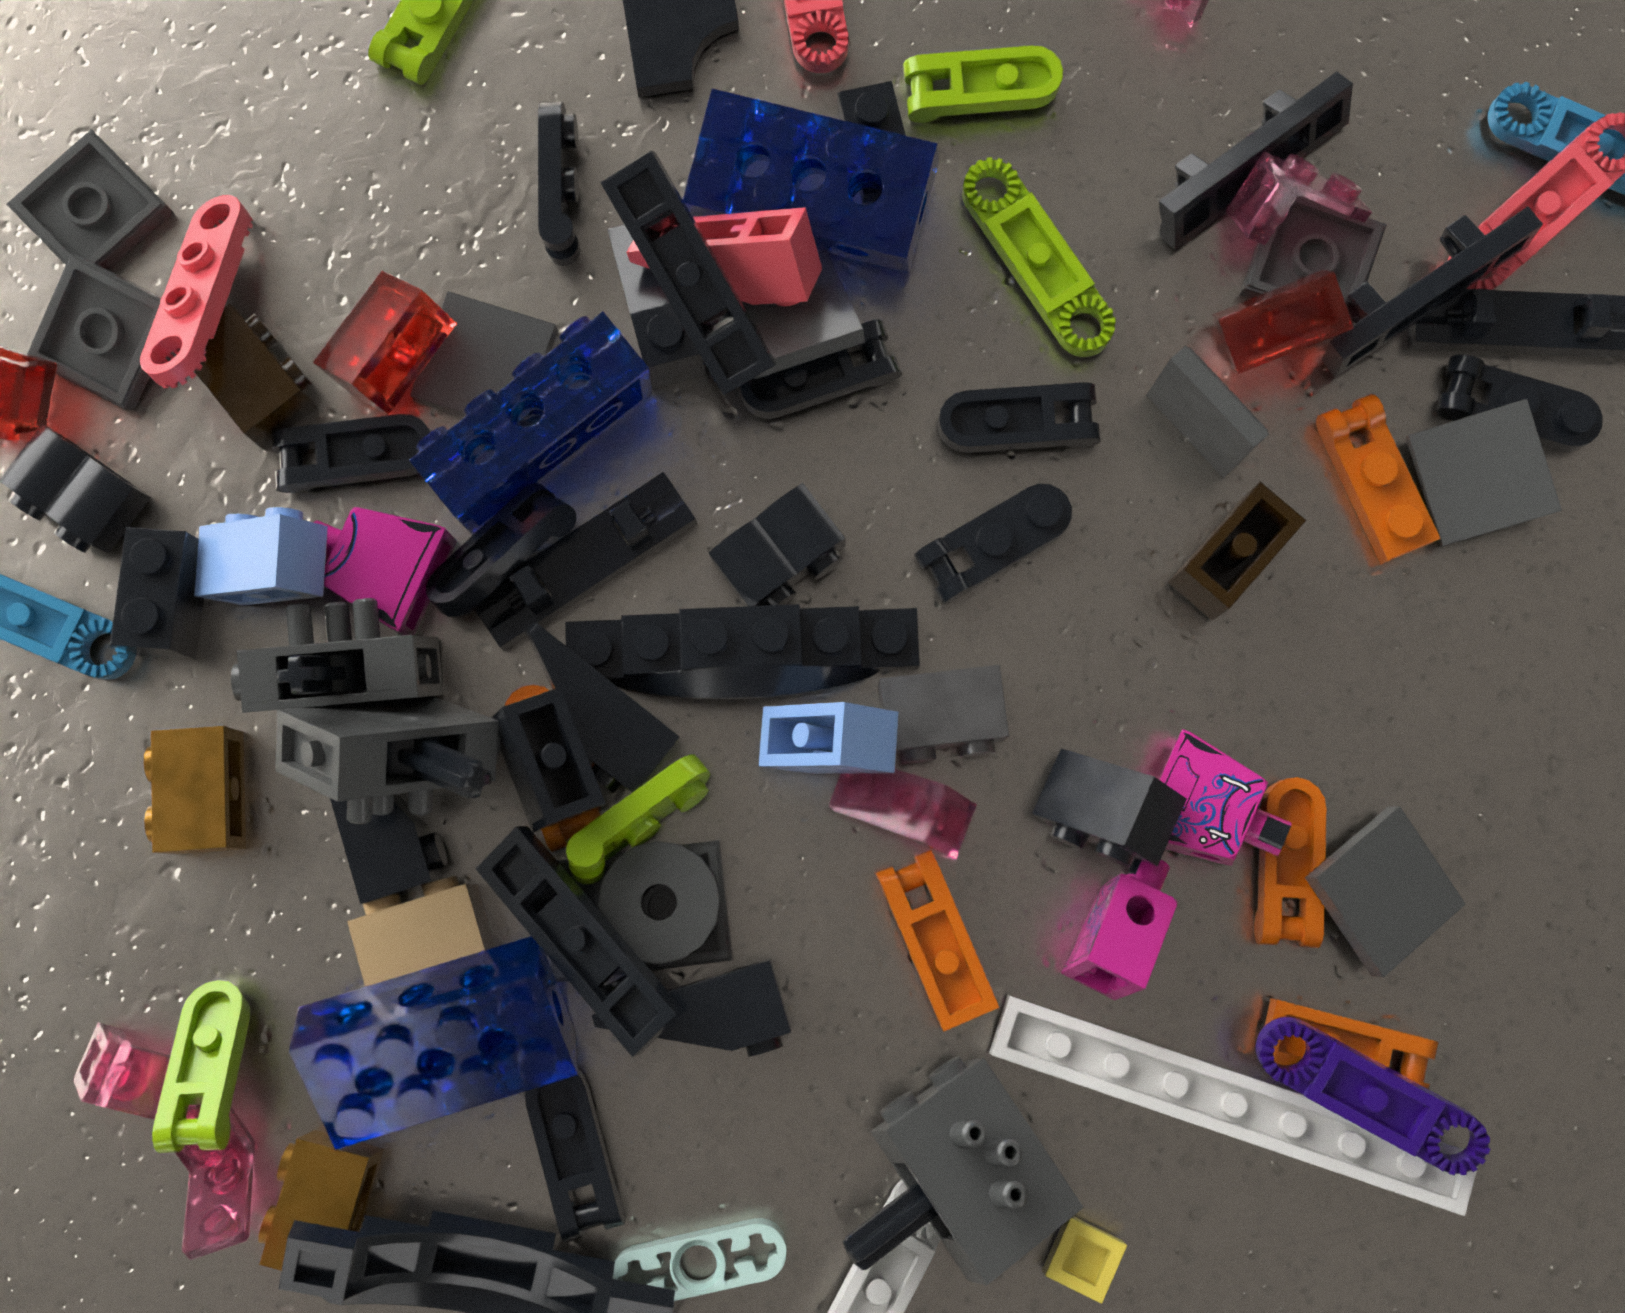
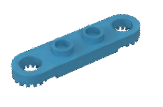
M1524 82L1523 84L1513 83L1512 86L1506 87L1490 105L1487 118L1491 131L1498 139L1550 162L1588 126L1606 115L1563 96L1560 98L1552 96L1545 91L1539 90L1540 87L1536 84L1532 87L1529 86L1530 83ZM1519 103L1524 105L1531 113L1532 123L1526 126L1522 123L1520 126H1517V121L1512 123L1511 120L1513 118L1511 116L1507 117L1509 111H1506L1508 104ZM1603 130V133L1599 136L1600 141L1597 142V145H1600L1599 152L1602 151V156L1609 157V160L1622 158L1625 153V138L1616 130ZM1625 173L1609 189L1625 195Z
M0 574L1 640L100 680L118 678L131 668L136 654L119 648H115L117 654L113 655V660L107 661L106 665L100 664V666H97L90 657V647L93 641L103 634H111L113 621Z

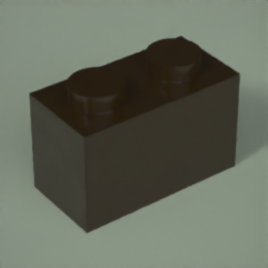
M229 303L223 310L214 339H209L205 348L207 353L204 354L206 362H200L203 366L201 371L195 369L194 372L240 430L260 448L264 449L272 443L271 433L274 430L294 426L317 408L304 391L312 385V382L290 356L282 362L277 358L270 347L277 343L278 340L255 313L248 319H245Z
M1260 481L1235 505L1168 583L1209 619L1214 620L1232 607L1307 520Z

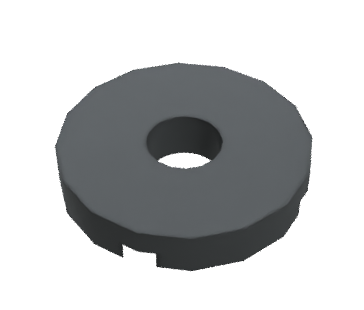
M661 841L634 846L617 858L602 880L598 900L599 911L643 962L655 964L684 959L704 945L717 924L720 905L716 877L705 861L682 845ZM657 884L666 885L671 888L677 899L676 909L673 914L661 921L649 917L643 908V897L646 891Z

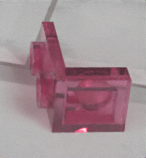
M1263 152L1226 209V213L1248 239L1266 245L1276 228L1286 219L1290 207L1298 195L1364 223L1368 220L1372 211L1358 198L1362 189L1347 177L1333 172L1330 178L1327 179L1318 175L1319 170L1314 165L1297 155L1289 154L1287 159L1283 160L1267 152Z
M895 769V773L840 774L829 802L830 810L838 814L910 838L931 851L954 860L958 856L977 804L947 785Z
M98 1022L75 1073L73 1082L82 1102L155 1120L171 1055L131 1045L122 1028ZM201 1104L189 1105L186 1119L198 1118Z
M201 1104L188 1107L186 1119L198 1118ZM232 1106L229 1113L231 1123L230 1139L225 1149L202 1151L198 1145H185L182 1151L175 1152L189 1171L182 1252L189 1260L243 1243L249 1238L255 1140Z

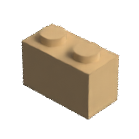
M452 876L423 885L424 897L401 903L400 896L397 894L364 904L363 907L366 915L348 920L347 923L366 992L382 990L497 953L478 884L465 883L460 885L458 877Z

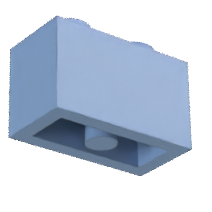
M283 507L267 508L264 517L249 514H228L225 516L224 523L199 526L194 596L242 606L323 597L328 526L303 520L302 511Z
M847 702L763 707L759 767L809 774L895 773L899 712Z

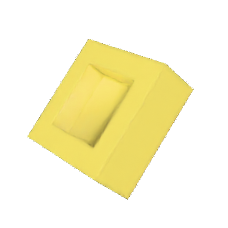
M1073 1216L1061 1226L1042 1268V1272L1046 1277L1102 1304L1127 1248V1244L1123 1240Z

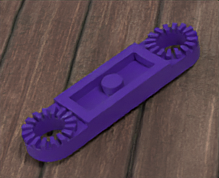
M1293 1017L1277 1018L1266 1024L1260 1031L1256 1040L1257 1058L1267 1074L1274 1080L1303 1094L1304 1097L1414 1157L1417 1156L1430 1163L1442 1172L1445 1171L1454 1176L1455 1174L1467 1175L1468 1171L1474 1172L1478 1170L1477 1166L1480 1163L1483 1165L1487 1161L1485 1156L1486 1154L1489 1155L1491 1150L1489 1148L1490 1137L1481 1122L1464 1108L1300 1019ZM1291 1035L1298 1038L1301 1037L1305 1041L1306 1050L1299 1062L1293 1065H1281L1274 1061V1045L1278 1044L1277 1041L1279 1039L1283 1040L1284 1036L1291 1037ZM1458 1125L1468 1128L1470 1138L1464 1150L1452 1155L1440 1152L1438 1143H1440L1441 1139L1439 1136L1445 1134L1443 1132L1444 1129L1448 1131L1450 1126L1456 1128Z

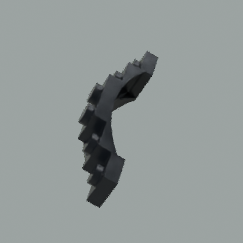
M800 604L679 609V613L621 615L620 620L565 622L566 646L617 687L656 695L697 699L777 697L853 683L872 677L879 671L919 669L920 667L917 608L859 610V606L800 608Z
M436 1210L432 1212L428 1227L365 1215L359 1232L294 1220L287 1237L278 1288L280 1290L319 1296L328 1303L342 1306L358 1304L407 1305L465 1313H672L675 1290L613 1279L615 1261L553 1250L556 1233Z

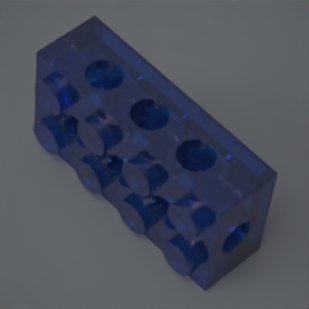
M712 88L683 201L692 217L806 207L817 250H827L828 253L910 273L939 165L938 143ZM761 160L770 162L766 171L756 177L745 176L746 170L752 163ZM811 174H820L826 177L823 184L815 190L805 191L799 188L802 180ZM867 187H873L882 192L878 200L872 204L861 205L853 201L855 195Z
M604 311L592 320L588 316H583L574 321L561 333L559 339L562 343L545 356L537 352L527 357L512 372L514 380L497 393L493 389L482 392L465 407L464 412L467 416L448 430L445 426L434 429L417 444L416 449L419 453L409 459V461L453 516L471 534L479 530L524 487L542 481L652 395L649 367ZM588 382L586 386L580 389H569L574 383ZM534 416L542 417L533 426L522 427L517 425L521 420L525 422ZM495 451L489 461L483 464H476L477 459L482 454Z
M532 936L298 1007L289 1053L335 1150L577 1075L575 1029L546 953Z

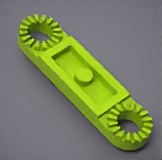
M987 157L986 160H978L975 165L969 168L964 178L962 199L966 208L1062 348L1078 357L1097 355L1107 347L1115 331L1116 317L1113 316L1112 308H1109L1103 300L1087 271L1033 193L1027 190L1017 171L1013 170L1012 165L1009 162L1007 164L1004 163L1003 159L1000 158L992 160V157ZM983 178H996L1004 184L1007 193L1003 199L999 198L997 202L996 200H992V202H989L988 199L982 200L983 197L981 195L978 196V191L975 190L976 183ZM1077 314H1089L1097 319L1101 332L1098 337L1096 336L1092 340L1091 338L1084 340L1082 337L1079 339L1076 333H1072L1070 319Z

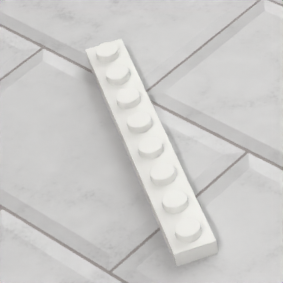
M1010 995L1006 997L989 1051L995 1057L1463 1216L1466 1214L1477 1170L1474 1172L1468 1171L1467 1175L1455 1174V1176L1445 1171L1442 1172L1439 1168L1417 1156L1414 1157L1304 1097L1302 1094ZM1441 1141L1438 1143L1440 1152L1452 1155L1464 1150Z

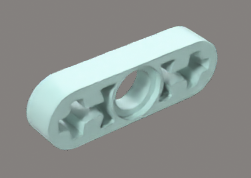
M754 1218L635 1244L625 1248L615 1259L613 1279L623 1281L622 1276L628 1273L631 1261L639 1260L643 1270L661 1268L664 1263L661 1253L671 1252L670 1273L676 1285L666 1286L667 1273L652 1276L648 1279L646 1285L675 1290L674 1301L759 1283L775 1277L783 1268L787 1254L786 1237L782 1229L775 1222L765 1218ZM761 1234L764 1243H775L777 1249L768 1252L767 1264L757 1265L754 1256L747 1255L735 1258L734 1267L737 1272L726 1273L727 1253L721 1240L732 1239L731 1252L748 1248L751 1235ZM692 1246H704L713 1252L717 1267L710 1277L703 1280H695L687 1276L683 1271L681 1256Z

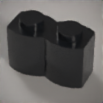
M44 424L40 425L0 478V482L14 492L8 500L10 503L39 521L42 520L45 514L60 524L54 534L83 553H86L91 546L110 553L125 533L126 527L131 525L151 498L74 442Z
M802 483L777 499L756 518L722 540L709 552V556L746 606L786 605L796 595L792 587L799 580L810 573L817 580L833 570L843 560L839 551L846 546V538Z

